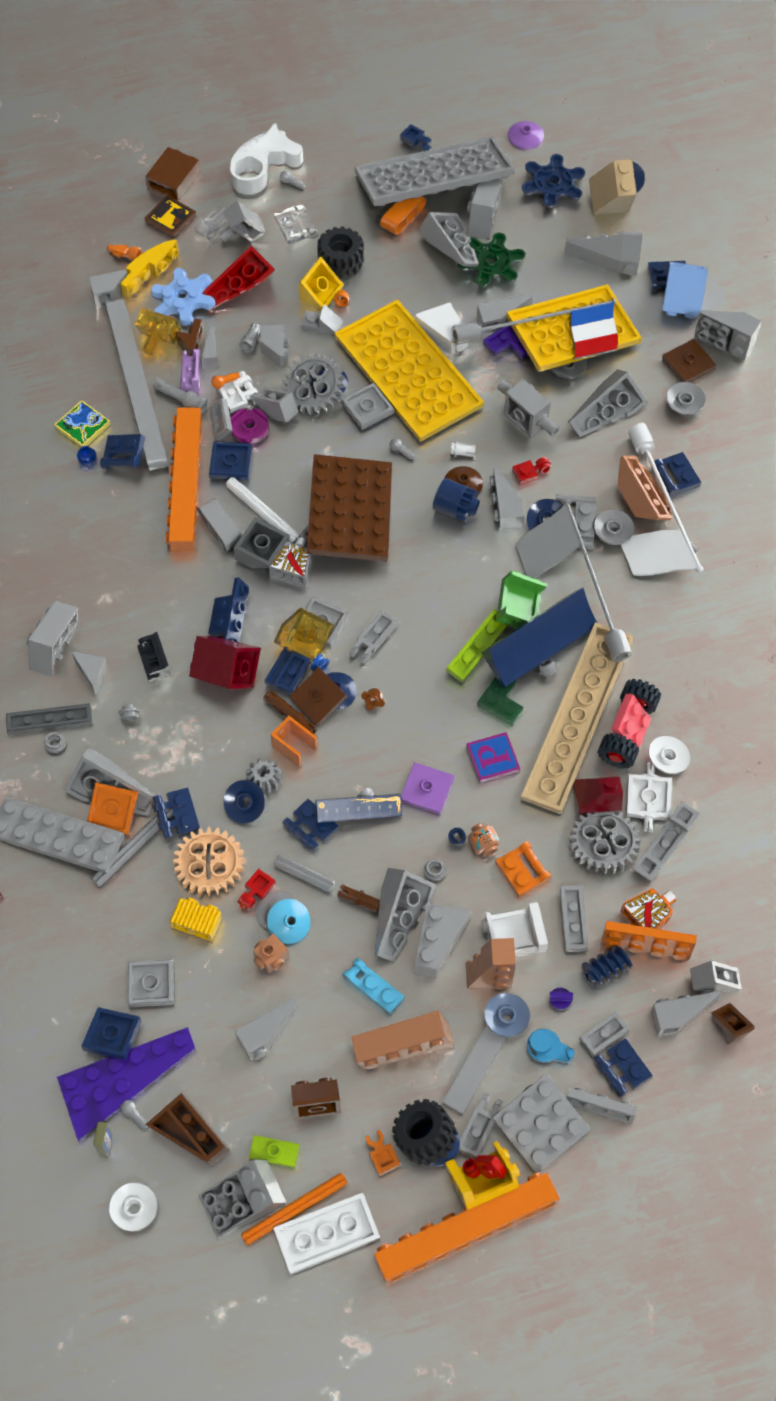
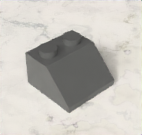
M255 517L235 545L234 558L250 568H269L290 538V535Z

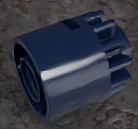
M444 478L436 492L432 508L447 516L466 522L470 516L474 517L480 504V500L477 499L478 491L451 479Z

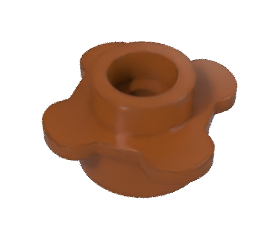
M372 688L368 692L364 691L361 695V698L366 702L368 710L385 705L383 694L377 688Z

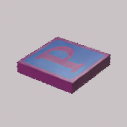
M507 732L466 743L479 783L520 772L521 768Z

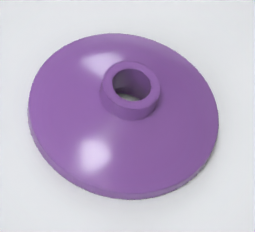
M530 121L517 122L508 131L510 143L517 148L525 150L538 147L544 138L542 128Z

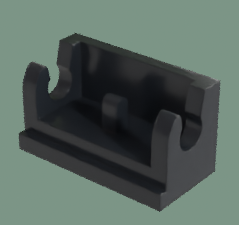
M158 632L138 639L139 645H137L149 683L170 677L169 665Z

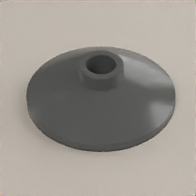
M583 359L551 368V371L563 378H577L585 373L587 361Z

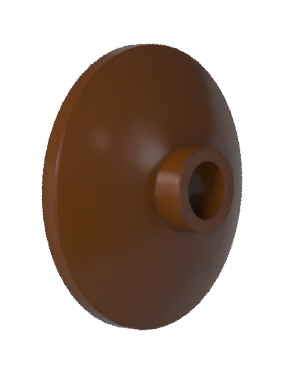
M455 467L444 477L477 490V496L483 488L481 475L470 467Z

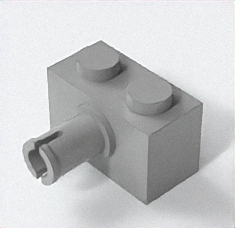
M236 201L224 211L229 226L219 234L226 242L238 233L253 243L266 231L260 217L239 201Z

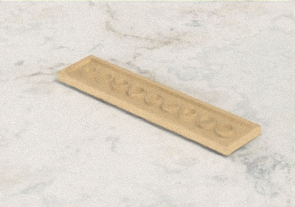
M595 622L521 795V800L560 815L624 664V661H612L605 642V636L610 631L609 627ZM625 633L628 644L631 647L634 636Z

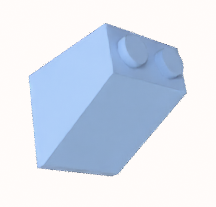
M675 262L669 263L662 311H666V315L677 316V313L685 314L684 317L693 319L699 316L702 309L708 268Z

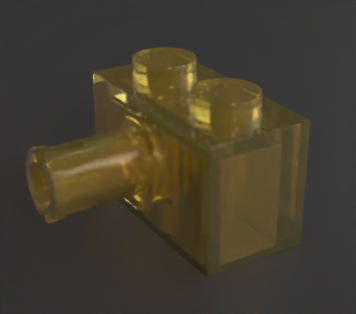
M145 308L141 309L135 322L139 332L148 336L142 351L150 355L154 354L159 341L175 345V332H180L182 329L176 318Z

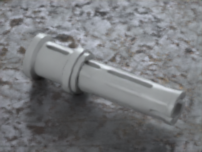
M161 378L155 380L160 385L153 384V389L181 401L184 407L201 408L202 415L208 409L209 399L198 397L193 391L186 392Z

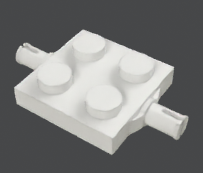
M650 762L646 763V774H629L626 817L644 819V832H647V830L648 832L653 831V820L669 821L671 816L672 778L655 775V766L651 763L650 770Z

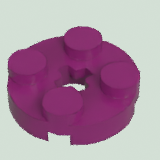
M246 408L235 412L231 417L232 436L241 443L252 444L253 446L255 443L262 441L269 432L267 415L260 409L252 408V410H246ZM246 424H254L252 428H246Z

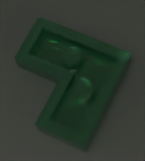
M495 677L477 701V706L511 726L514 725L524 711L523 706L508 698L517 686L516 680L502 688Z

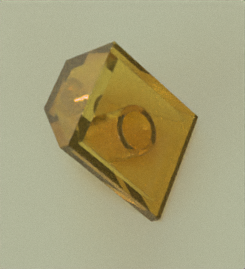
M299 608L281 624L273 643L287 648L291 652L294 651L308 657L313 661L316 656L322 653L334 624L303 608Z

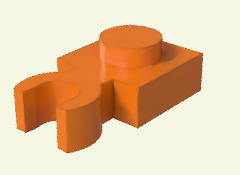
M378 1130L377 1136L379 1140L372 1142L370 1137L366 1136V1143L370 1148L374 1149V1151L369 1153V1156L378 1175L381 1176L400 1167L401 1164L391 1143L383 1144V1133Z

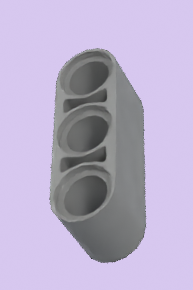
M213 498L198 506L199 516L224 551L234 548L242 534L218 500Z

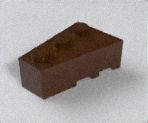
M182 1093L145 1124L212 1166L230 1151L196 1107Z

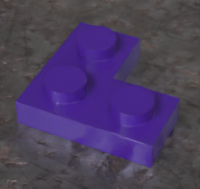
M512 326L502 327L483 340V345L494 356H497L509 347L521 359L528 356Z

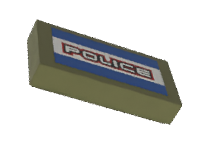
M98 1122L93 1145L100 1157L108 1158L112 1133L106 1122Z

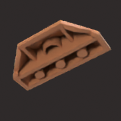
M622 455L619 465L618 488L622 493V497L629 505L632 514L638 518L671 520L672 511L652 474L645 466L639 463L640 460L636 456Z

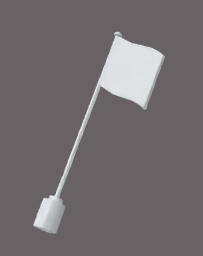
M635 424L628 430L629 437L636 452L647 455L680 530H660L634 535L626 543L620 544L634 576H651L679 570H696L700 573L703 571V566H700L651 457L650 452L655 446L646 424Z

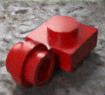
M541 457L535 462V466L529 460L512 466V472L521 486L538 480L539 475L537 472L541 474L549 472L551 469L550 460L546 459V457Z
M258 868L245 884V888L250 892L248 894L244 892L238 899L237 903L240 904V908L250 910L256 902V899H254L255 895L263 900L276 885V880Z
M478 1155L476 1159L469 1158L463 1164L464 1174L472 1179L477 1178L480 1174L488 1179L504 1178L508 1172L496 1155Z

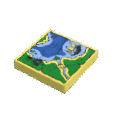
M81 400L54 426L55 429L84 449L110 426V421Z

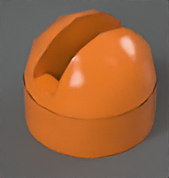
M344 290L338 291L335 294L334 303L339 307L347 306L350 299L349 294Z

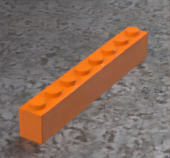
M177 408V415L173 416V427H176V432H172V443H175V448H171V460H174V464H170V476H173V481H169V493H172V496L168 498V510L171 511L170 515H167L169 532L165 534V541L170 546V552H195L202 413L201 408Z
M540 1173L533 1174L527 1178L528 1182L519 1184V1188L469 1210L464 1207V1212L457 1215L454 1212L442 1218V1222L436 1225L433 1223L426 1224L420 1228L421 1232L414 1235L407 1233L398 1239L399 1242L391 1246L390 1243H386L376 1249L377 1252L374 1253V1259L385 1284L388 1285L557 1205L560 1197L548 1173L543 1175Z

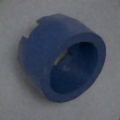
M453 828L448 834V839L454 846H461L466 841V834L461 828ZM457 833L462 840L458 842L453 836Z

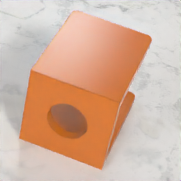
M288 716L270 734L271 744L274 749L300 768L302 765L301 754L284 742L283 739L291 732L316 751L318 749L317 737L292 717Z

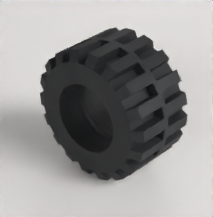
M341 226V228L333 227L332 230L328 229L326 234L322 233L317 241L318 258L322 257L336 276H341V278L345 277V275L352 276L353 272L357 273L359 268H362L364 262V241L357 231H352V228L349 227L345 229V227Z
M423 1099L422 1102L415 1100L413 1105L409 1103L404 1111L401 1109L398 1112L400 1115L398 1118L395 1117L394 1123L396 1126L392 1127L393 1140L408 1160L414 1161L416 1165L421 1166L423 1163L425 1166H429L431 1162L436 1164L441 1157L445 1159L448 1156L446 1153L454 1148L452 1143H456L457 1139L454 1135L457 1133L455 1124L444 1108L437 1102H430L429 1099ZM433 1125L428 1135L421 1139H416L423 1128Z

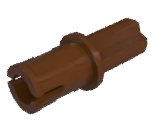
M344 884L340 886L342 891H338V898L350 901L356 907L362 906L374 912L379 910V899L365 894L363 890L357 891Z

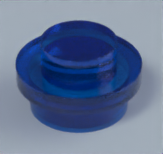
M89 446L81 447L77 453V460L82 465H90L97 459L96 451Z

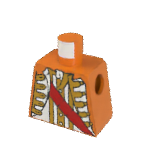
M650 889L625 901L620 912L631 925L662 929L672 917L673 910L670 905L677 900L675 895L669 890L660 896L655 889Z

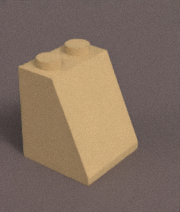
M632 159L613 161L589 178L593 215L630 211L637 195Z

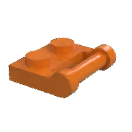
M529 841L522 843L518 848L495 861V864L518 898L552 879L550 872L544 869L531 850L532 846ZM520 856H526L539 877L536 879L532 877Z

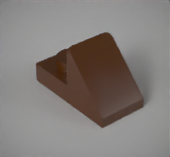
M194 319L193 326L189 327L188 333L175 332L177 344L183 351L186 350L188 356H193L194 349H199L204 332L202 319Z
M731 1003L711 1012L713 1021L724 1030L728 1044L745 1037L755 1029L754 1025Z

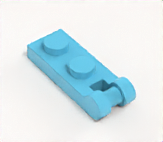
M356 958L352 963L353 966L349 970L346 969L342 974L343 978L391 1016L404 1001L405 996L366 966L361 959ZM359 972L364 975L361 980L356 977Z

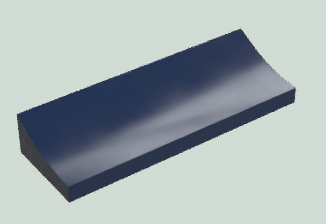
M584 587L564 597L481 652L502 688L508 686L592 630L595 622L598 623L589 606Z

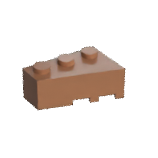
M514 938L490 939L481 948L480 954L475 953L473 955L472 962L467 961L465 963L467 989L495 988L496 990H505L508 987H512L516 967Z

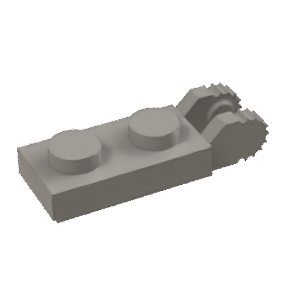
M381 610L358 637L357 642L349 652V656L354 658L363 646L366 648V651L360 657L359 662L365 664L370 659L372 653L377 651L396 628L398 620Z
M484 1093L478 1107H475L460 1139L459 1152L473 1159L480 1155L495 1123L492 1117L499 1112L503 1102L497 1099L491 1113L484 1111L483 1109L489 1101V1094Z

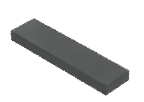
M91 704L6 713L7 734L15 735L93 725Z

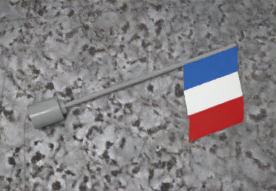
M612 298L611 301L483 328L475 321L455 325L451 329L452 338L455 345L478 341L483 331L571 313V332L575 345L574 360L617 351L618 334L614 322V305H616L617 301Z

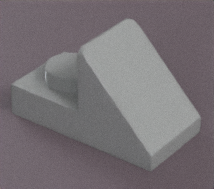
M323 305L321 313L305 311L301 330L334 336V333L340 330L343 321L326 305Z

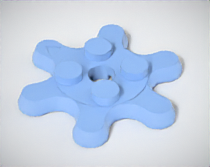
M176 268L173 271L174 280L170 284H155L151 288V295L154 298L163 300L162 304L154 310V317L157 320H163L171 314H176L179 316V322L182 326H189L193 322L192 314L196 309L203 308L209 310L214 308L216 304L211 296L203 295L204 289L212 283V278L205 273L196 279H188L186 272L182 268ZM179 293L187 294L184 298H178Z

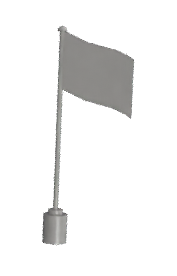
M566 500L563 503L564 506L553 516L528 531L517 541L516 546L526 576L537 579L542 573L565 560L580 546L610 631L605 636L610 656L613 662L625 661L632 656L625 632L613 627L570 507L571 501Z

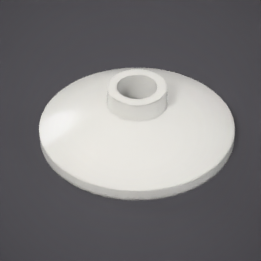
M658 737L653 740L649 747L648 753L652 764L664 773H681L690 763L688 748L675 737Z
M129 1183L123 1185L111 1198L109 1205L110 1216L113 1222L125 1231L142 1230L156 1216V1197L152 1190L143 1184ZM133 1205L139 1207L136 1213L130 1212V1208Z

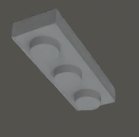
M582 885L560 886L565 952L588 951Z
M569 1088L566 1097L574 1108L629 1124L633 1123L637 1107L632 1106L629 1102L614 1101L602 1094L593 1095L587 1093L582 1088Z

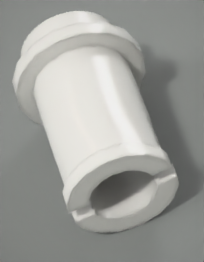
M458 441L451 444L450 454L454 455V457L459 455L474 458L475 445L459 444Z

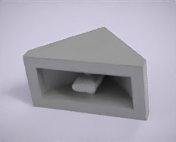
M81 652L72 653L75 664L95 694L99 693L107 669L105 657Z

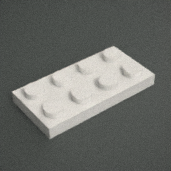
M363 1193L273 1227L290 1275L380 1240Z

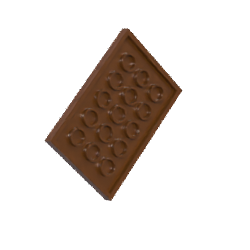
M314 454L306 554L387 562L392 462Z

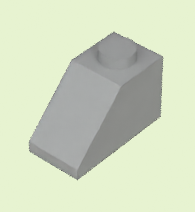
M263 387L252 396L253 401L272 420L288 422L298 413L292 392Z
M712 960L690 968L691 984L695 991L713 990V992L720 991L722 993L742 990L738 968Z

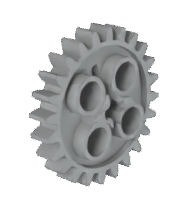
M308 353L307 359L300 356L301 362L298 363L294 360L295 367L289 366L288 368L291 372L284 374L288 380L282 381L286 386L282 390L292 392L297 409H300L302 414H305L307 411L309 415H312L313 410L320 414V409L327 412L326 406L329 405L333 408L332 401L338 402L339 399L336 396L343 394L339 389L345 387L343 382H341L345 380L342 375L343 371L336 361L333 362V359L331 357L327 358L325 354L319 357L315 353L312 358ZM325 370L322 375H318L321 371ZM303 375H306L304 379L300 380ZM324 388H327L326 392L321 393ZM309 392L306 397L302 398L305 393Z
M615 811L610 813H586L585 817L580 815L579 820L574 821L573 828L570 831L569 843H572L570 850L575 851L574 858L581 857L579 864L587 862V869L594 866L596 873L600 868L603 869L604 874L607 873L608 869L615 873L617 867L623 871L625 864L631 866L632 860H636L637 853H639L641 838H638L639 831L635 830L636 824H629L630 817L623 819V812H620L618 815H615ZM597 852H603L605 855L598 854Z

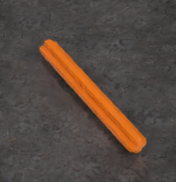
M342 1173L335 1175L242 1232L241 1237L246 1245H250L273 1231V1227L286 1223L346 1186L347 1180Z

